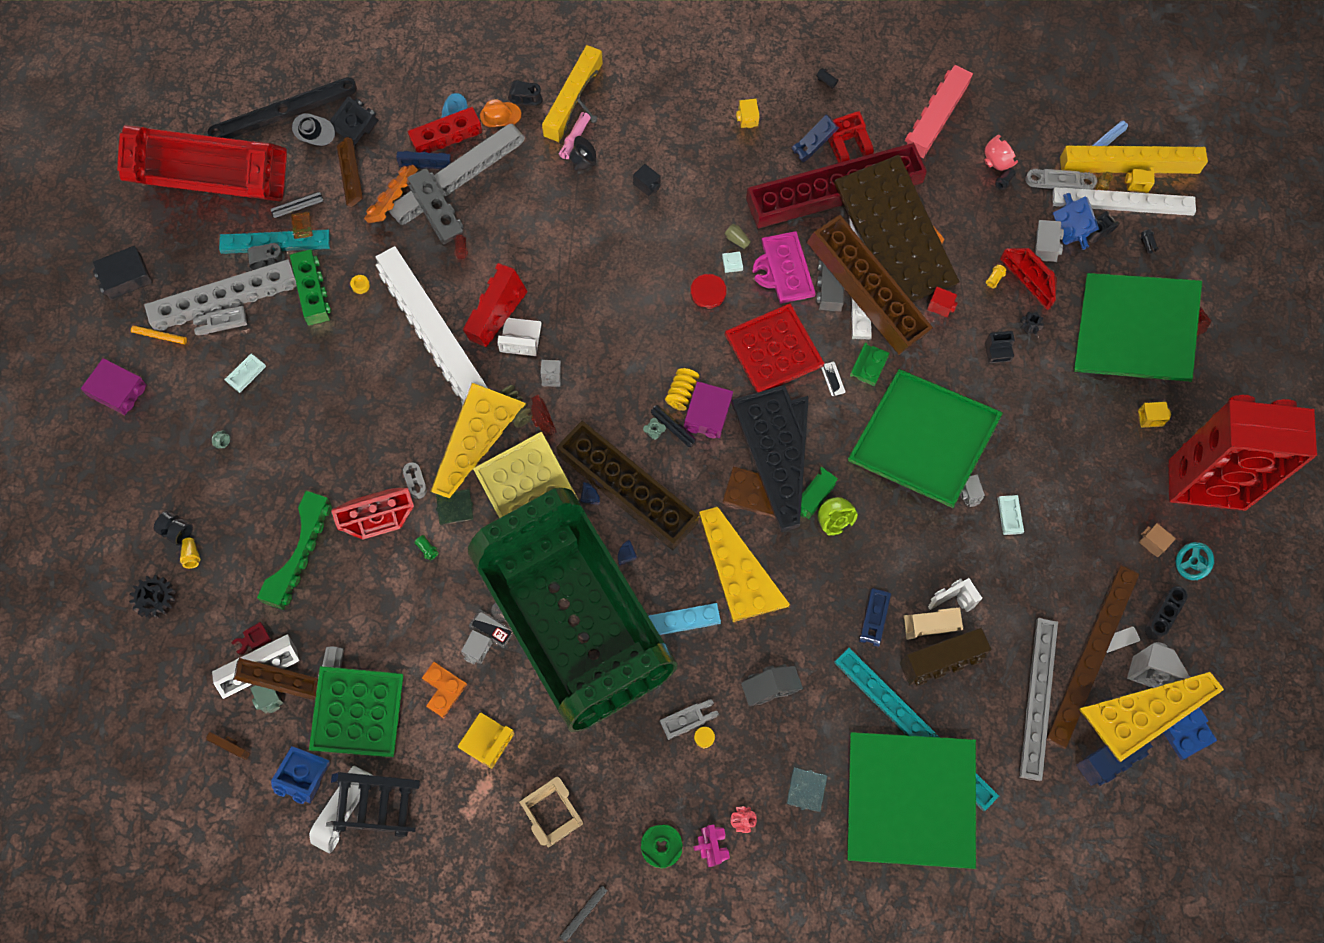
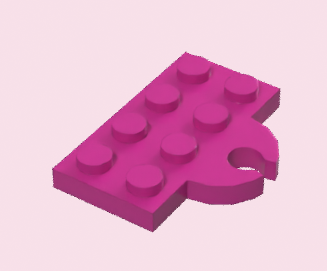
M797 231L762 238L761 242L765 254L755 261L753 273H756L758 270H765L767 274L755 275V281L763 287L775 288L780 304L815 297L816 293Z

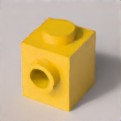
M756 99L739 100L736 118L737 121H740L741 128L758 126L759 110Z

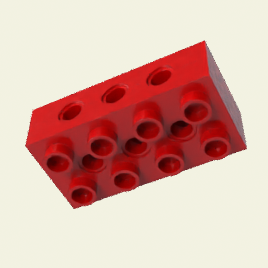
M1236 395L1229 398L1228 402L1217 413L1213 414L1212 418L1202 428H1199L1169 459V502L1246 511L1317 456L1314 409L1297 407V402L1289 399L1276 400L1270 404L1255 403V398L1250 395Z

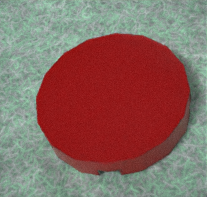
M703 274L693 281L691 285V298L698 306L712 309L721 305L725 300L726 285L720 277L714 274Z

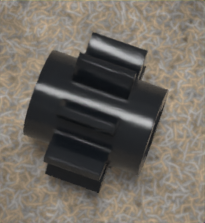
M1028 311L1026 317L1023 316L1020 320L1023 323L1021 329H1024L1027 334L1034 333L1036 335L1044 327V324L1041 323L1044 318L1038 312L1030 313Z

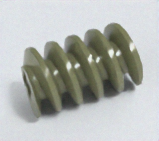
M510 385L499 392L508 397L523 401L522 396L518 397L519 392L514 391V385ZM524 402L526 405L520 409L512 421L516 428L523 427L534 418V415H529L532 409L530 407L526 408L527 402Z

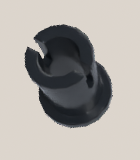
M821 68L816 77L819 81H823L833 89L839 80L828 73L826 68Z
M1013 168L1005 170L1001 177L996 179V187L1001 190L1006 189L1016 174Z
M1151 229L1141 232L1140 237L1148 254L1153 253L1152 248L1155 252L1159 250L1154 239L1155 233Z

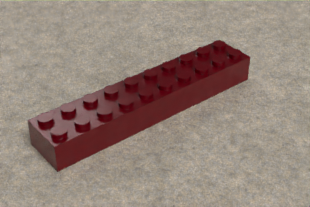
M911 143L747 188L746 201L757 229L844 205L834 184L836 179L900 155L914 186L923 183L927 173L915 144Z

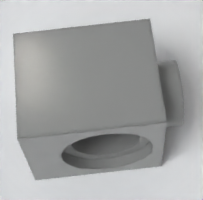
M472 630L461 650L463 656H465L464 660L471 664L476 662L482 664L492 645L491 639Z

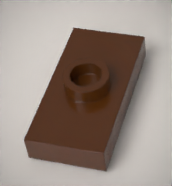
M209 732L206 737L207 741L244 760H247L251 754L236 746L238 741L228 736L223 739Z

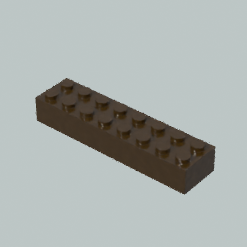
M583 420L556 447L557 455L671 550H674L698 524L699 515Z

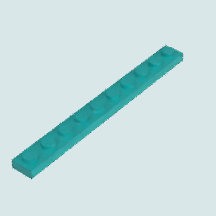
M850 648L834 662L907 736L939 737ZM976 773V805L984 812L999 795Z

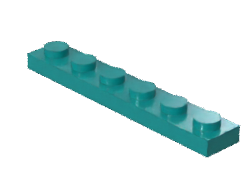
M328 229L220 234L219 251L221 254L248 253L247 250L250 247L270 243L278 244L281 251L330 249V231Z

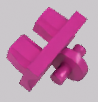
M715 825L701 828L702 836L698 837L699 845L694 846L693 849L694 851H700L702 859H707L708 867L719 865L729 859L730 855L727 847L719 849L718 845L719 840L725 839L724 828L715 827Z

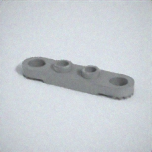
M1032 169L1025 178L1026 183L1031 187L1051 189L1060 187L1093 190L1098 181L1097 177L1093 173L1090 174V172L1080 173L1079 171ZM1031 176H1037L1039 178V181L1032 180ZM1084 179L1090 180L1092 184H1085Z

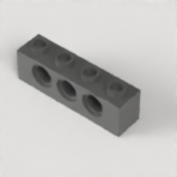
M427 168L407 177V185L442 245H445L462 236V229L464 227L462 222L455 218L452 205L450 203L447 204L445 201L443 190L437 187L434 174L432 172L429 173ZM424 187H429L432 190V192L425 193L422 189ZM438 203L440 204L441 208L434 209L432 207V204ZM441 219H448L450 221V224H442Z

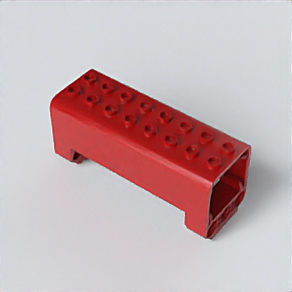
M124 125L122 133L119 135L117 171H119L120 179L126 182L281 202L284 196L287 150L285 147L272 143L251 142Z

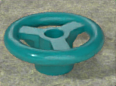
M1192 542L1183 546L1176 557V568L1179 574L1188 580H1199L1206 577L1214 565L1212 550L1200 542ZM1193 548L1192 556L1188 561L1182 563L1184 554ZM1200 549L1206 552L1208 560L1200 555ZM1191 567L1200 573L1189 574L1185 569Z

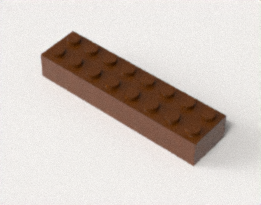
M841 215L816 230L808 239V245L898 355L933 329L932 325Z

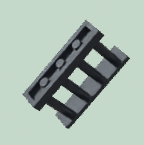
M343 772L332 774L331 783H337L340 788L336 821L326 822V827H333L334 832H346V829L395 832L396 837H407L408 833L415 832L416 828L406 827L409 794H412L413 790L419 789L420 780ZM351 785H357L358 789H360L357 823L345 822L348 788H351ZM371 787H377L381 792L377 824H366L368 795ZM392 789H398L399 793H401L398 826L386 825L389 792H392Z

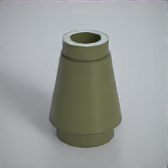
M734 223L724 234L727 236L726 239L743 249H746L751 243L740 226H736Z

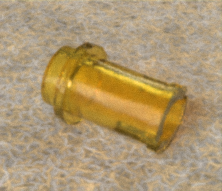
M1104 172L1095 186L1096 190L1107 191L1109 189V184L1113 180L1112 173L1106 172L1105 174Z

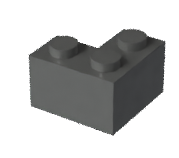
M786 664L774 667V665L762 669L763 673L749 675L748 680L741 683L749 706L762 705L774 698L790 696L803 689L796 667H787Z

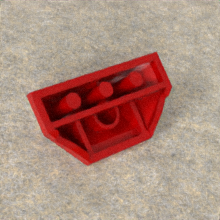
M1030 248L1005 249L1000 260L1047 310H1050L1056 301L1057 277L1054 272L1048 269L1041 258L1036 256Z
M394 488L350 500L332 509L331 512L338 530L363 540L401 529L414 504L409 488Z

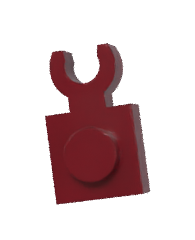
M259 622L243 632L245 636L243 639L237 638L231 643L233 646L242 644L241 649L236 651L237 654L242 655L246 653L248 647H251L254 651L271 641V638L263 623Z

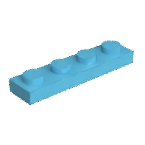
M717 603L648 616L659 635L721 624Z

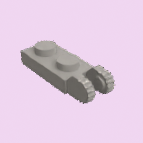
M243 306L195 317L193 318V324L204 326L196 327L194 332L196 335H206L209 332L247 325L245 309Z
M710 699L701 704L692 705L660 720L667 739L675 738L718 717V711L710 712L705 716H702L700 711L711 707L714 704L713 700Z

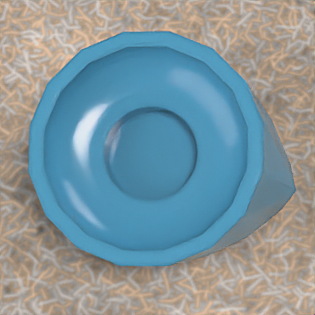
M459 93L450 94L444 103L441 118L467 109L468 105L464 96Z

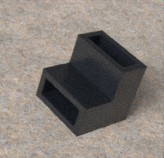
M1013 331L989 334L985 341L989 364L1011 362L1013 360L1012 346L1015 342Z

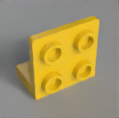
M479 713L459 743L458 748L490 769H493L515 733L511 728L504 727L483 713Z

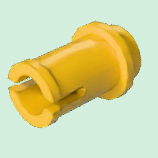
M1002 265L994 266L992 274L986 280V284L990 288H996L1001 278L1006 275V268Z

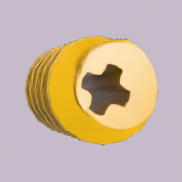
M686 368L678 369L670 385L671 388L668 390V395L665 397L667 404L680 411L686 410L687 408L684 405L689 404L687 398L692 397L690 392L695 390L693 386L696 385L697 381L695 379H699V374Z

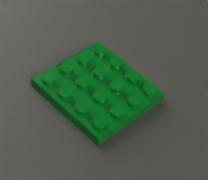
M320 666L309 751L394 757L403 674Z

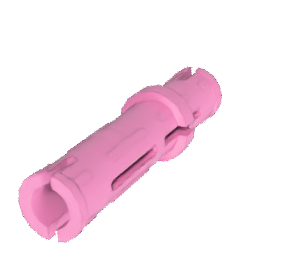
M580 113L571 133L565 138V143L559 152L561 158L565 159L566 156V159H569L575 137L582 135L591 119L587 113Z

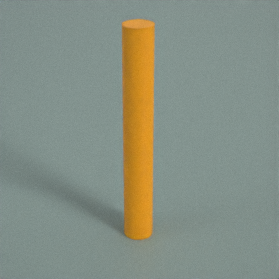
M134 325L131 327L132 333L184 345L187 343L186 337Z

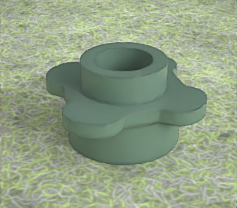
M652 418L650 423L643 427V431L654 440L658 439L662 432L666 430V426L660 424L657 418Z

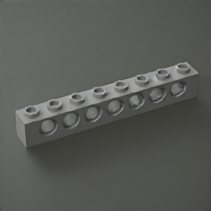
M288 259L144 304L149 324L154 330L162 331L174 325H182L187 321L193 320L195 317L206 315V313L238 307L241 304L255 302L266 296H273L282 291L292 290L297 285L292 265Z

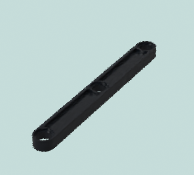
M346 77L212 125L207 133L208 136L213 137L212 134L215 131H220L221 134L217 137L231 139L350 96L356 92L357 86L354 79ZM346 84L353 85L350 89L344 88ZM282 107L287 108L286 112H278Z

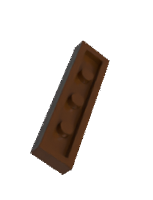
M346 137L337 145L346 206L353 207L363 197L353 139Z
M239 658L233 680L311 700L316 698L318 678Z

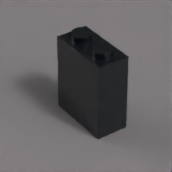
M135 245L93 261L95 267L93 273L101 283L98 285L99 289L110 300L153 283L142 255Z

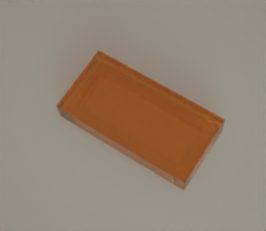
M310 213L291 214L294 239L312 237Z

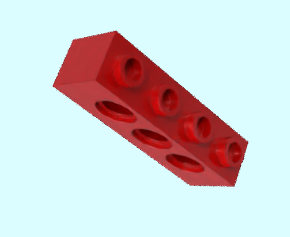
M472 106L407 132L415 152L431 153L438 149H444L446 146L454 143H460L467 138L475 137L482 133L481 122Z

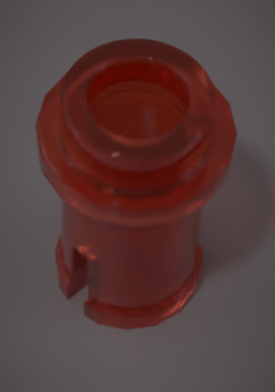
M458 235L454 238V255L457 259L463 260L468 255L466 237Z

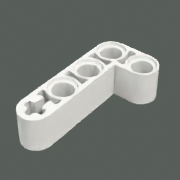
M353 766L348 772L372 775L356 766ZM351 785V788H348L345 822L359 802L360 789H358L357 785ZM339 787L310 831L311 844L329 854L335 849L340 837L339 832L333 831V827H326V822L336 821Z

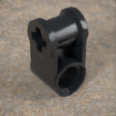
M515 80L511 84L508 100L514 104L538 106L543 101L540 94L541 87L537 83Z
M1108 210L1096 218L1099 229L1086 237L1087 241L1091 243L1098 242L1107 234L1112 233L1120 225V222L1115 221L1109 215L1110 212Z

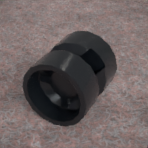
M166 510L156 519L153 529L162 537H167L169 541L179 546L182 545L183 539L190 537L193 525L183 518L179 519V516L170 510Z

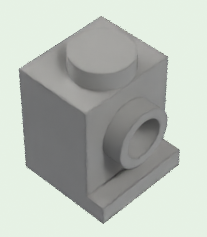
M542 360V386L561 387V361Z
M978 474L970 476L960 495L966 505L973 507L979 505L985 496Z

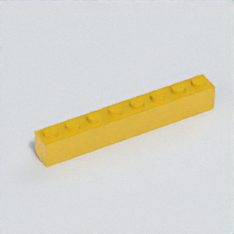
M1065 146L1060 156L1061 170L1079 171L1080 173H1131L1133 169L1149 171L1151 168H1154V173L1200 174L1208 162L1206 147Z

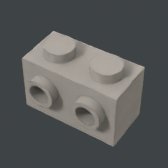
M1039 220L1035 255L1040 257L1042 261L1057 262L1058 255H1062L1063 244H1060V240H1063L1064 229H1061V221Z

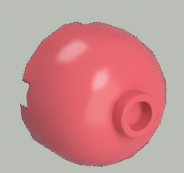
M997 135L987 143L984 161L989 168L993 167L996 170L1005 171L1015 166L1018 160H1013L1016 157L1015 153L1005 140L1001 141L999 139L1002 136Z

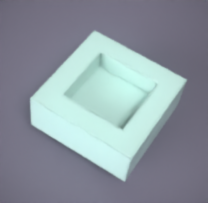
M740 252L722 254L725 273L743 271Z

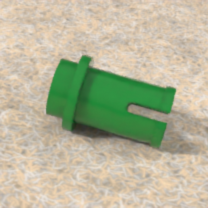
M424 535L415 540V545L424 553L425 559L433 560L438 555L437 547H433Z

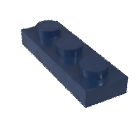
M397 151L396 156L399 167L414 165L416 168L442 170L452 163L450 154Z

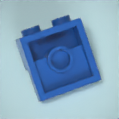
M1200 707L1163 732L1180 760L1217 741L1206 724L1209 720Z
M291 746L271 780L274 793L282 797L286 794L290 795L299 804H304V802L311 803L320 787V781L330 765V761Z

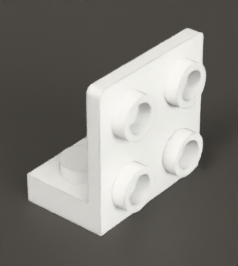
M508 318L504 323L502 336L498 337L499 351L537 356L541 322Z
M969 578L964 581L959 579L947 591L943 588L936 592L935 596L931 598L932 602L928 607L931 610L957 596V602L960 607L968 612L982 600V597Z

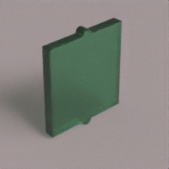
M470 489L455 491L450 498L436 494V511L438 512L440 525L474 520L472 511L474 504L471 502Z

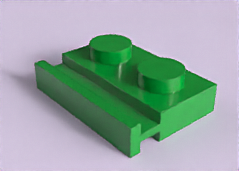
M865 343L850 376L857 377L858 380L875 386L890 353Z

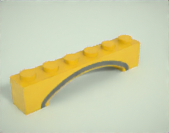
M588 45L584 48L542 124L544 137L560 142L580 94L589 80L597 75L603 64L601 50Z

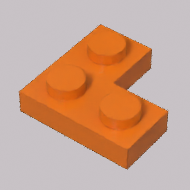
M433 662L422 677L425 682L437 689L426 707L444 719L466 688L467 683Z

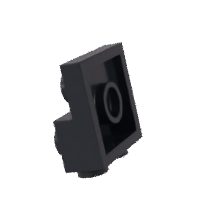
M348 96L330 122L339 134L344 138H352L353 145H356L365 132L369 134L379 120L375 117L377 114L369 107L367 110L363 108L365 104L358 98L353 100Z

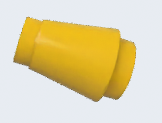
M185 538L182 540L180 563L184 568H195L199 565L200 556L194 539Z

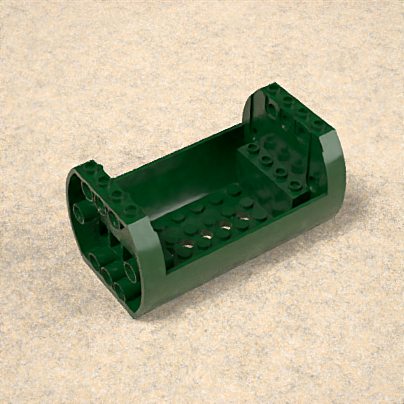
M554 488L481 528L472 538L468 546L470 559L570 732L583 731L601 722L661 686L676 671L678 667L676 659L659 635L572 490ZM552 584L560 586V590L557 593L549 591V587ZM562 600L570 603V606L565 610L560 609L558 606ZM571 617L579 618L580 622L577 626L569 625L568 621ZM580 634H588L590 637L589 641L581 643L578 640ZM596 650L600 656L596 660H591L588 657L589 652Z

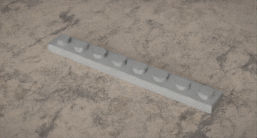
M1041 618L1036 620L1019 776L1020 778L1042 781L1058 628V622Z

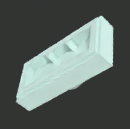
M251 353L224 380L240 393L266 365Z
M1018 495L999 496L997 500L1003 535L1023 534L1024 528Z

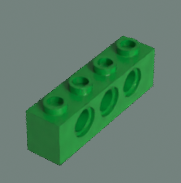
M311 249L290 254L301 307L307 325L330 321L328 313H331L329 303L325 302V298L328 296L325 286L322 287L321 285L324 279L322 272L318 271L317 268L320 266L318 256H314Z

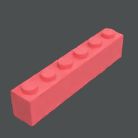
M954 65L951 71H947L944 83L940 82L936 90L937 94L932 95L928 103L930 104L929 107L923 109L921 120L917 119L913 126L914 131L909 132L905 139L907 144H915L920 157L924 158L969 86L973 73Z

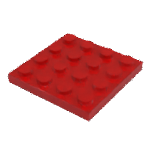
M791 303L725 331V336L756 393L776 388L817 370L825 364Z

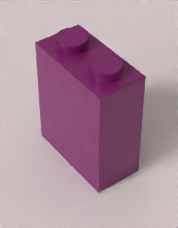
M102 358L81 387V390L88 397L126 415L133 408L134 402L139 395L143 394L147 384L141 377Z
M697 381L685 418L684 429L691 433L705 434L709 438H721L732 401L733 391Z

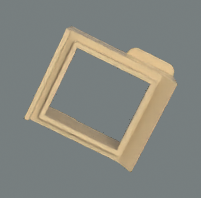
M960 607L941 609L934 613L903 616L907 640L917 636L963 630Z
M555 777L519 802L533 823L531 830L542 846L546 845L548 848L583 825L581 818L568 800L569 792L559 777ZM556 791L573 819L547 836L530 808Z

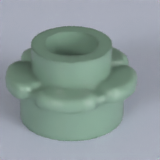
M224 430L217 431L212 436V444L216 448H225L230 442V436Z

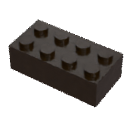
M981 627L907 654L900 662L909 686L915 684L917 687L927 683V680L932 677L935 680L940 679L951 670L953 673L963 670L969 664L975 666L982 663V660L987 658V654L992 649Z

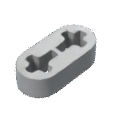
M408 463L403 468V474L409 492L416 499L423 498L427 493V487L421 469L416 463ZM410 469H414L416 478H412ZM415 483H418L421 488L419 493L415 491Z

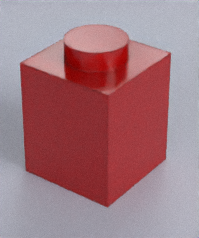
M936 287L927 310L947 318L949 313H954L958 304V302H955L957 294Z

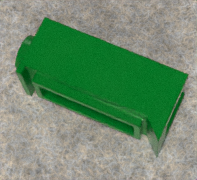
M821 466L818 475L802 494L801 517L811 518L835 487V483L838 480L837 477Z

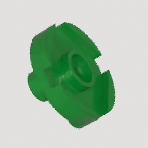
M669 825L653 826L642 837L641 852L643 858L649 865L655 868L665 869L674 865L682 854L683 843L681 836L676 829ZM658 841L660 843L665 841L667 843L665 846L667 850L658 852L656 843Z

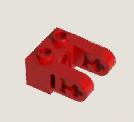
M860 111L833 119L839 129L828 139V142L838 163L850 160L844 141L852 138L855 139L862 156L874 153L873 145L866 131V124Z

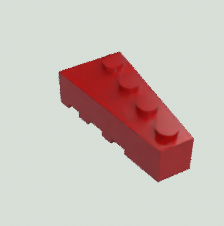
M497 263L495 267L497 272L494 277H490L487 282L489 284L485 294L482 293L478 299V308L473 309L463 328L470 341L487 347L490 341L493 340L496 333L528 292L515 269Z

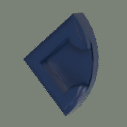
M583 482L581 503L600 505L597 491L590 484Z
M630 540L623 543L618 552L619 566L637 559Z

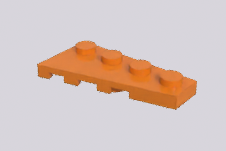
M414 165L403 166L398 171L399 175L397 178L392 179L387 186L389 188L377 197L378 201L376 204L371 205L367 209V215L364 219L368 223L384 221L387 217L384 213L388 210L390 211L394 206L392 201L401 196L403 193L402 187L408 186L407 177L415 174L418 169Z

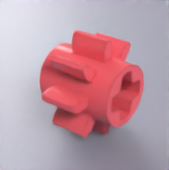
M736 807L737 812H733L731 815V825L736 828V832L750 833V827H755L757 823L756 814L751 811V807Z

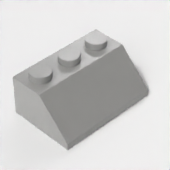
M1156 642L1133 656L1127 679L1156 688L1190 678L1176 652L1173 649L1167 648L1166 644Z

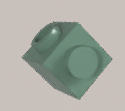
M256 685L250 688L254 696L252 702L257 710L260 709L264 713H273L280 708V705L284 704L279 691Z

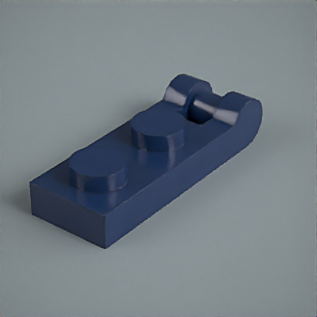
M826 114L798 143L792 146V150L799 155L801 162H805L839 127ZM805 146L808 147L806 151L803 150Z
M871 589L859 642L873 643V646H880L891 593ZM869 629L876 631L875 636L868 634Z

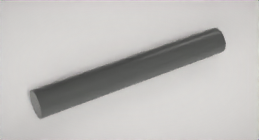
M602 885L560 935V938L565 943L606 894L607 890Z

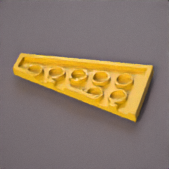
M471 383L431 492L450 498L526 403Z
M715 507L700 511L699 516L732 621L736 622L789 607L790 604L721 510Z
M1211 672L1083 707L1079 710L1116 759L1121 762L1224 689Z

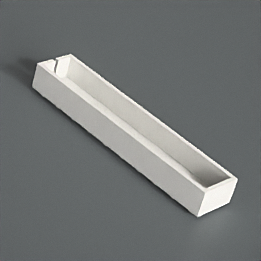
M394 246L375 256L378 262L376 268L379 271L383 283H387L392 297H396L401 311H405L410 325H414L417 336L423 339L428 353H432L434 362L437 367H441L443 370L442 374L446 381H450L452 384L451 387L455 395L460 396L462 405L471 383L487 388L397 248Z

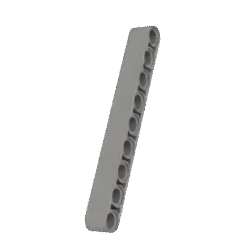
M508 124L436 173L434 176L437 187L443 190L446 197L521 145L525 136L514 124ZM424 187L422 189L425 193L432 192V190L429 187ZM412 191L395 201L393 208L389 211L400 225L408 223L423 212Z

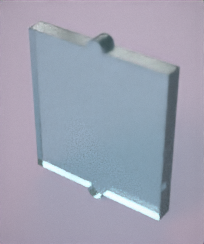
M794 768L787 804L800 807L802 810L809 809L820 812L827 776L814 773L812 770L805 771Z

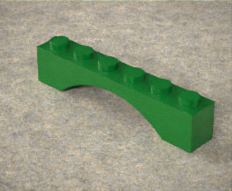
M305 491L298 507L301 518V533L297 548L284 567L265 579L257 596L262 603L284 610L286 605L290 604L292 599L291 593L300 582V573L302 569L306 568L309 553L314 550L318 533L322 532L324 528L323 522L332 510L331 502L327 497Z

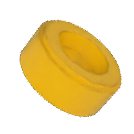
M356 275L351 279L350 285L355 293L363 294L369 290L370 283L366 276Z
M709 727L699 728L694 736L696 745L700 748L712 746L715 740L713 730Z

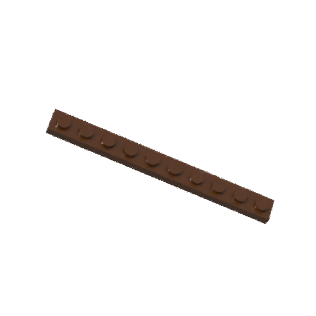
M1122 565L1116 572L1046 737V741L1062 749H1066L1081 715L1079 709L1083 708L1139 577L1138 573Z

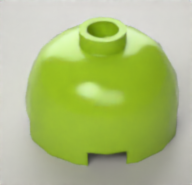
M842 497L827 499L818 510L819 524L827 535L842 533V528L848 524L852 526L858 516L855 507L850 501Z

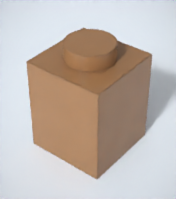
M1157 523L1152 528L1148 526L1141 533L1143 538L1139 543L1156 557H1159L1176 538Z

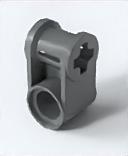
M276 243L253 246L247 250L249 267L252 270L284 261L286 258L284 253L281 252L280 246Z

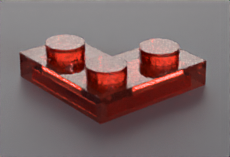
M538 395L532 397L533 405H531V411L533 416H531L534 425L536 427L539 426L542 432L545 431L550 436L557 433L544 400Z

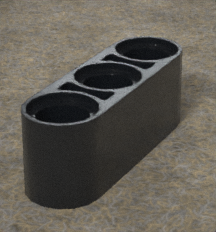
M1175 586L1163 595L1145 627V634L1148 638L1157 640L1169 632L1188 597L1183 587ZM1172 594L1177 596L1178 601L1173 598ZM1163 609L1169 613V617L1164 614ZM1154 625L1159 627L1160 633L1154 629Z

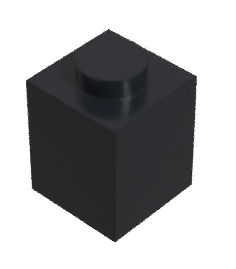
M644 164L633 174V185L648 197L653 192L655 193L659 190L661 176L648 165Z

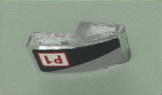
M480 609L468 625L474 631L490 638L492 642L501 648L506 646L513 635L511 628Z

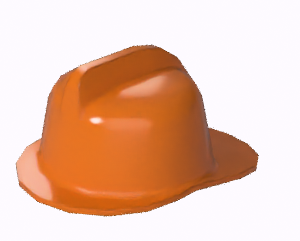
M493 99L488 101L483 107L480 119L487 127L515 125L521 119V110L516 104Z

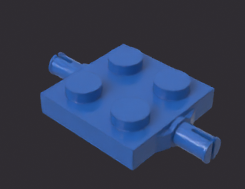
M1066 193V195H1063L1066 205L1053 212L1055 221H1061V229H1064L1062 241L1065 245L1079 241L1082 249L1089 248L1086 237L1099 229L1089 199L1085 196L1077 201H1073L1071 193Z

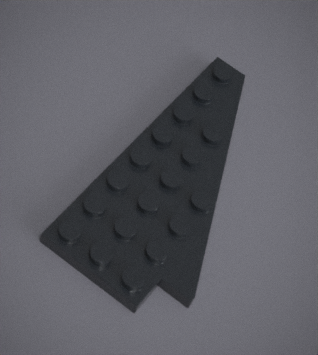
M785 385L732 399L731 401L780 532L800 527L809 401L808 396L791 400Z

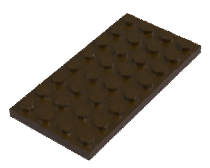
M900 155L834 181L859 238L913 303L933 295L936 287L948 289L960 283Z

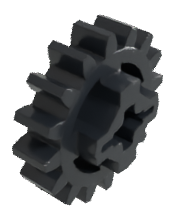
M154 575L153 579L146 576V581L144 582L139 579L140 585H133L135 592L129 594L134 598L129 601L130 604L134 605L132 609L138 612V615L141 617L145 616L148 619H151L152 615L159 618V613L161 612L166 615L165 609H172L170 602L176 600L171 596L176 593L175 590L171 589L173 585L167 582L164 577L160 578L157 575ZM150 592L153 594L155 602L152 600Z

